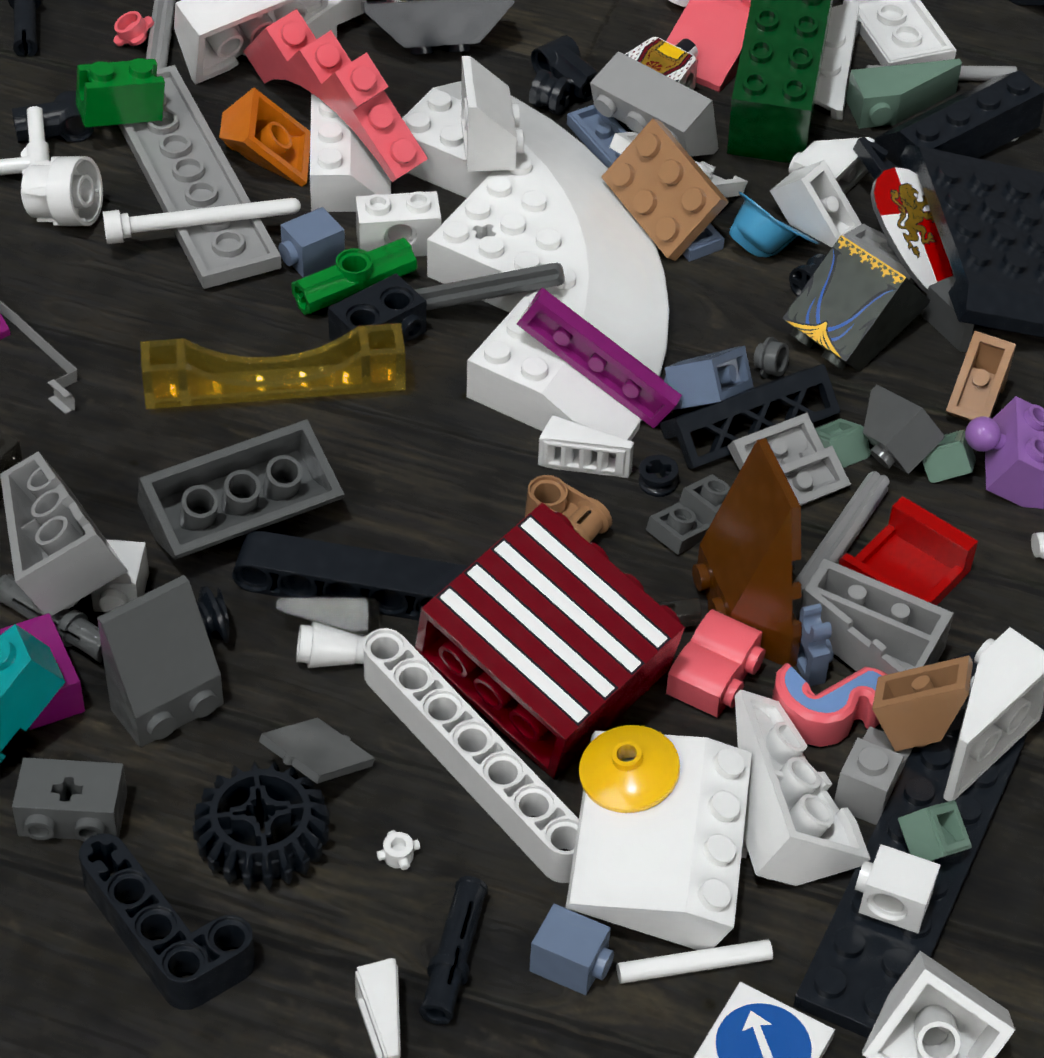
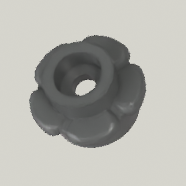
M768 337L764 343H760L756 347L754 366L761 369L760 374L763 378H768L769 375L782 376L789 362V347L786 343L778 342L774 337Z

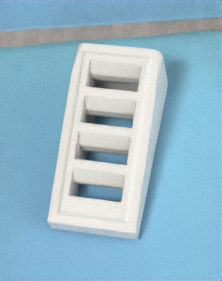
M552 415L539 438L538 465L551 469L629 478L632 472L634 442ZM609 453L616 454V459L609 457Z
M389 958L359 966L357 971H355V997L376 1058H400L399 984L396 959Z

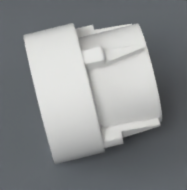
M53 156L51 161H35V165H31L25 170L22 178L21 197L23 206L31 217L37 218V222H53L54 226L92 225L98 219L103 203V183L97 164L88 156Z

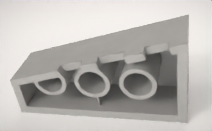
M39 451L0 474L15 582L44 615L49 613L50 616H53L63 609L73 607L83 597L128 572L71 489Z

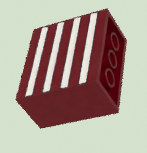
M542 502L421 608L415 649L452 687L554 779L586 749L591 742V736L594 731H605L670 669L685 627L680 623L676 613L668 606L659 605L644 591L642 584L633 575L624 574L610 562L606 552L599 545L593 542L589 543L577 533L565 515L552 511Z

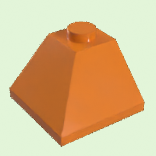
M253 87L222 113L219 138L224 141L227 147L239 152L249 161L301 187L307 183L311 131Z

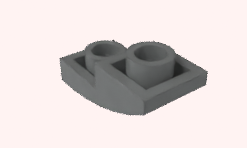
M711 474L683 488L678 503L649 517L646 531L677 555L683 553L702 541L731 487L723 480Z

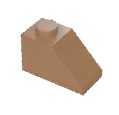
M969 655L878 677L872 710L895 751L913 747H924L931 743L940 742L969 695L973 661Z

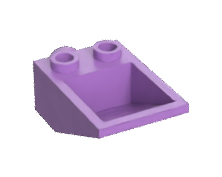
M1015 396L994 418L981 416L970 421L965 430V438L971 448L976 451L985 452L987 491L1021 507L1044 509V408Z

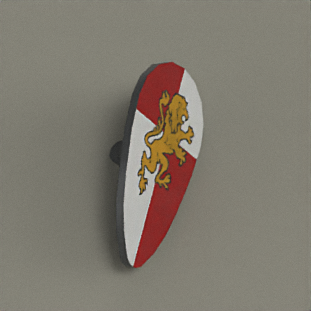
M897 167L883 171L872 185L870 195L873 210L887 238L888 247L894 250L908 274L927 294L930 285L953 275L947 254L918 174L909 169Z

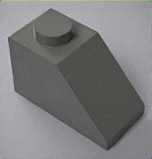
M876 385L871 390L863 434L874 446L870 453L885 468L890 469L893 465L909 474L945 436L922 407L879 385Z

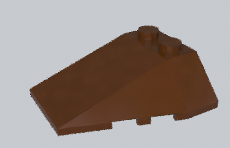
M763 438L758 439L703 537L699 546L698 562L692 567V575L697 590L699 592L704 591L708 599V611L713 609L762 631L761 648L766 650L764 658L782 666L788 663L793 667L797 664L802 637V623L796 619L793 613V600L801 598V584L799 582L792 583V561L801 559V505L767 439Z

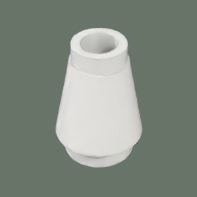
M312 621L311 625H300L296 662L307 663L308 668L350 665L354 663L364 664L363 642L366 636L357 635L356 633Z

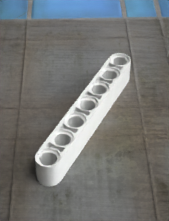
M389 628L377 629L368 634L363 642L364 679L368 686L548 878L559 883H569L579 819L402 634ZM559 849H567V850H571V851H562V850H559Z

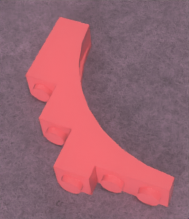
M297 9L267 26L243 51L264 84L273 79L290 81L308 90L330 107L360 138L392 182L428 159L384 91L389 86L367 52L351 61L331 30L316 39Z

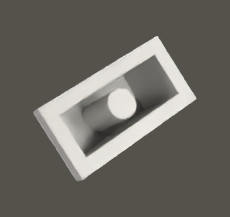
M865 137L867 140L875 143L874 139ZM859 138L814 141L802 153L798 152L789 165L790 174L795 170L825 160L844 194L869 171L853 150Z
M825 160L791 172L770 190L789 225L830 247L834 246L841 235L844 236V234L861 225L860 220Z

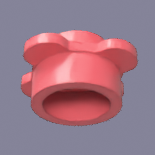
M137 11L123 14L114 25V29L118 34L114 37V43L116 46L124 44L131 46L140 45L147 39V31L154 25V20L150 16L143 18Z

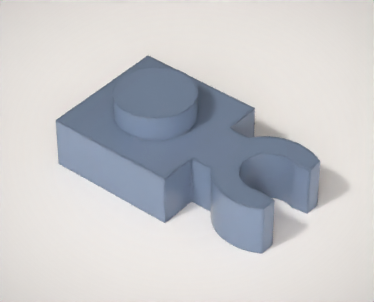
M820 603L802 607L800 610L802 637L796 665L809 686L825 683L828 665L833 661V649L829 640L832 634V626L830 622L822 623V606Z

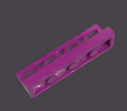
M543 287L534 296L517 322L520 328L652 428H655L673 410L682 396L666 384L660 376Z

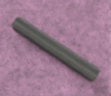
M557 262L415 289V291L427 301V311L538 290L542 287L559 286L564 283L565 276L561 263Z

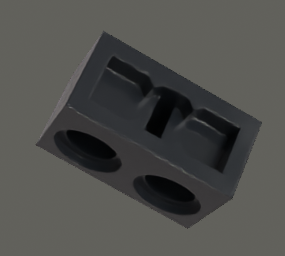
M395 273L328 307L329 339L354 363L361 366L426 332L427 301Z

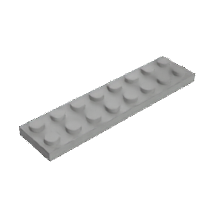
M172 65L157 69V77L163 76L165 81L162 121L118 124L163 212L251 203L176 66ZM260 218L172 228L203 289L282 268L281 255Z

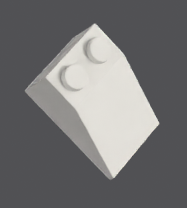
M1011 627L996 640L992 638L986 640L974 657L977 668L975 675L970 681L969 698L943 797L947 801L956 800L1040 720L1044 708V650Z

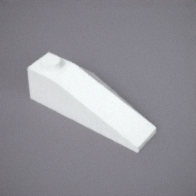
M181 0L176 2L174 30L191 79L196 85L231 70L239 64L236 58L244 53L243 51L267 26L295 9L299 11L306 21L328 7V0Z
M740 689L735 695L738 748L752 753L743 837L755 874L766 879L798 886L861 867L864 860H870V856L857 821L848 808H841L839 810L827 790L832 786V782L825 772H817L809 764L803 754L807 744L780 702Z

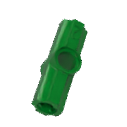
M405 238L395 240L368 252L359 248L346 249L336 257V265L291 282L292 294L301 312L304 315L311 314L340 302L395 273L401 277L417 270V259L411 244Z

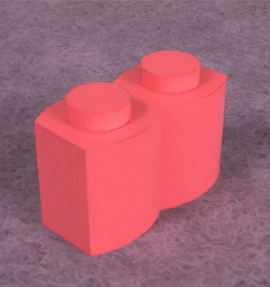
M710 610L699 624L691 641L682 649L668 673L666 694L715 717H718L726 706L733 708L735 706L736 693L744 688L743 679L748 673L755 675L763 662L766 652L765 649L761 648L763 632L718 611Z

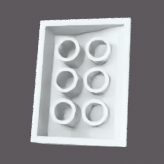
M594 731L591 741L605 731ZM665 735L677 750L680 761V775L673 791L661 803L647 810L635 813L614 812L597 805L588 797L583 789L566 908L695 950L714 948L734 928L752 753L707 737ZM625 758L621 761L628 762L634 758Z

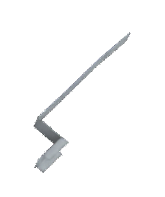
M0 301V313L16 325L68 373L48 382L54 388V396L48 398V400L64 414L69 413L72 409L75 410V399L65 387L77 382V368L57 352L15 312Z

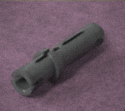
M5 574L0 577L1 603L28 619L44 615L16 584L12 574H8V576ZM63 609L51 616L64 646L77 647L99 663H102L103 654L99 628L89 622L88 616L85 613L76 609L71 611Z

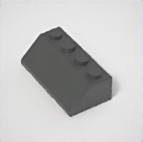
M308 419L140 477L137 502L155 541L176 560L343 499L345 494Z

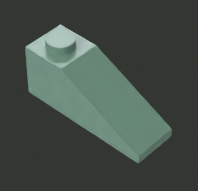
M960 59L851 70L846 102L858 128L896 125L956 94L962 62Z

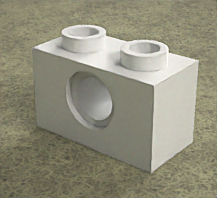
M437 191L356 196V233L359 249L368 252L395 240L405 238L411 244L415 257L427 256V239L441 226Z

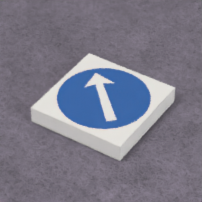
M739 982L694 1058H822L833 1039L835 1029Z

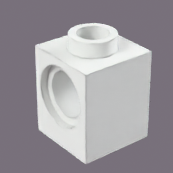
M881 844L874 863L864 860L856 882L855 890L863 892L859 913L919 933L934 890L940 864Z

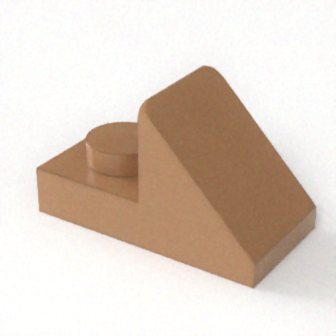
M974 331L946 408V414L967 421H972L981 416L991 418L999 394L1003 393L1016 348L1015 343Z

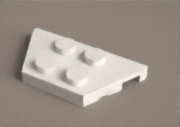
M852 1L832 7L815 104L830 110L831 118L840 121L843 120L859 16V1Z

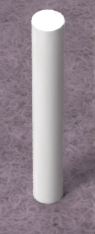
M766 939L617 963V976L619 983L623 984L768 961L773 959V950L770 940Z

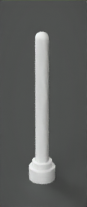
M286 198L129 217L128 213L120 214L119 210L103 211V220L107 244L124 243L123 238H131V233L296 214L299 212L301 204L296 198Z

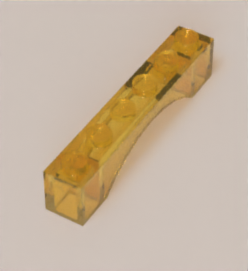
M401 323L357 326L344 336L321 347L298 354L277 357H244L224 354L201 347L184 338L140 341L146 409L406 390L405 347Z

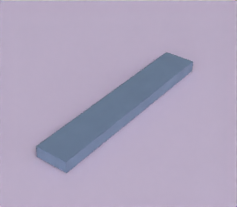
M594 105L567 113V125L609 168L621 155L609 148L614 134L627 131L614 117L602 115ZM710 223L683 252V255L690 262L722 250L724 247V237Z

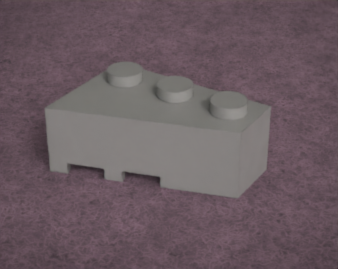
M825 558L804 589L801 606L802 608L821 604L822 623L830 622L832 626V634L829 640L835 655L855 671H859L864 667H871L882 670L886 674L937 663L946 647L954 614L951 611Z

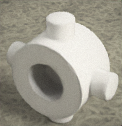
M392 830L387 833V837L383 842V850L377 851V858L379 861L384 860L390 867L406 870L410 867V863L413 860L414 851L420 849V843L418 839L412 840L406 833Z

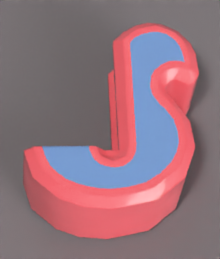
M785 663L776 672L772 699L780 702L806 744L817 747L834 745L849 735L853 722L856 719L862 720L864 727L867 729L869 726L875 728L880 724L872 707L877 679L888 674L876 668L864 667L815 695L811 691L809 684L790 664Z

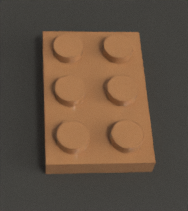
M654 118L650 120L601 176L666 258L674 261L683 254L729 203L666 126Z

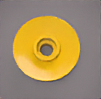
M639 725L619 726L600 734L586 747L579 764L580 781L588 797L602 808L620 813L640 812L661 803L673 791L680 775L679 756L673 743L659 731ZM625 758H634L628 762L621 761Z

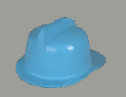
M739 192L744 202L734 219L729 234L733 240L749 253L758 257L776 255L797 236H801L819 245V242L774 218L748 196Z

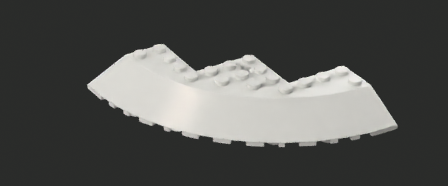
M461 81L433 87L402 118L428 158L407 173L467 199L427 239V276L446 284L549 263H561L565 276L564 283L544 289L661 377L664 358L667 354L670 311L664 268L656 244L601 178L608 168L582 142L552 119L511 96V102L519 104L520 125L515 127V129L522 128L524 141L523 153H516V170L467 172L461 126ZM540 289L482 300L510 313L467 360L466 397L540 431L544 430L550 418L554 415L629 441L634 438L640 429L642 419L517 325V322ZM609 453V457L616 459V454Z

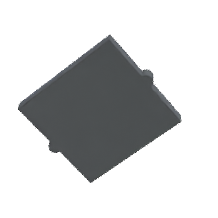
M318 717L264 732L259 740L261 744L281 757L284 764L292 765L316 784L372 767L375 760L372 755L350 741L351 738L349 736L340 734Z

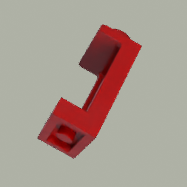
M902 496L892 506L888 525L855 557L845 553L839 559V565L929 603L938 605L971 571L978 540Z

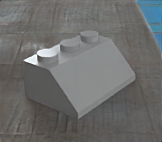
M618 51L590 82L595 108L602 115L614 117L625 123L632 131L639 134L650 120L654 118L666 126L690 156L715 154L719 149L713 101Z

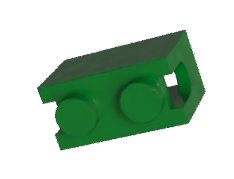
M137 58L131 61H99L93 64L77 65L76 106L85 127L162 121L165 81L163 76L157 77V62L155 59Z

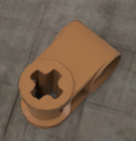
M542 475L531 480L528 485L525 517L543 502L552 511L565 515L572 523L574 530L589 543L598 533L607 532L612 525L610 512L601 502L572 488L560 478L552 475Z

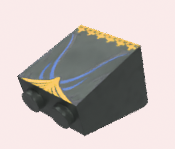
M841 235L783 316V319L794 327L790 335L805 346L811 348L816 342L826 349L822 357L841 370L848 364L860 372L926 308L930 300L907 277Z

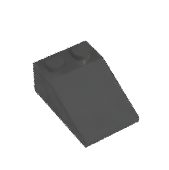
M185 575L97 617L111 711L140 748L155 740L166 738L179 727L197 718L208 716L216 708L224 704L221 673L190 582Z

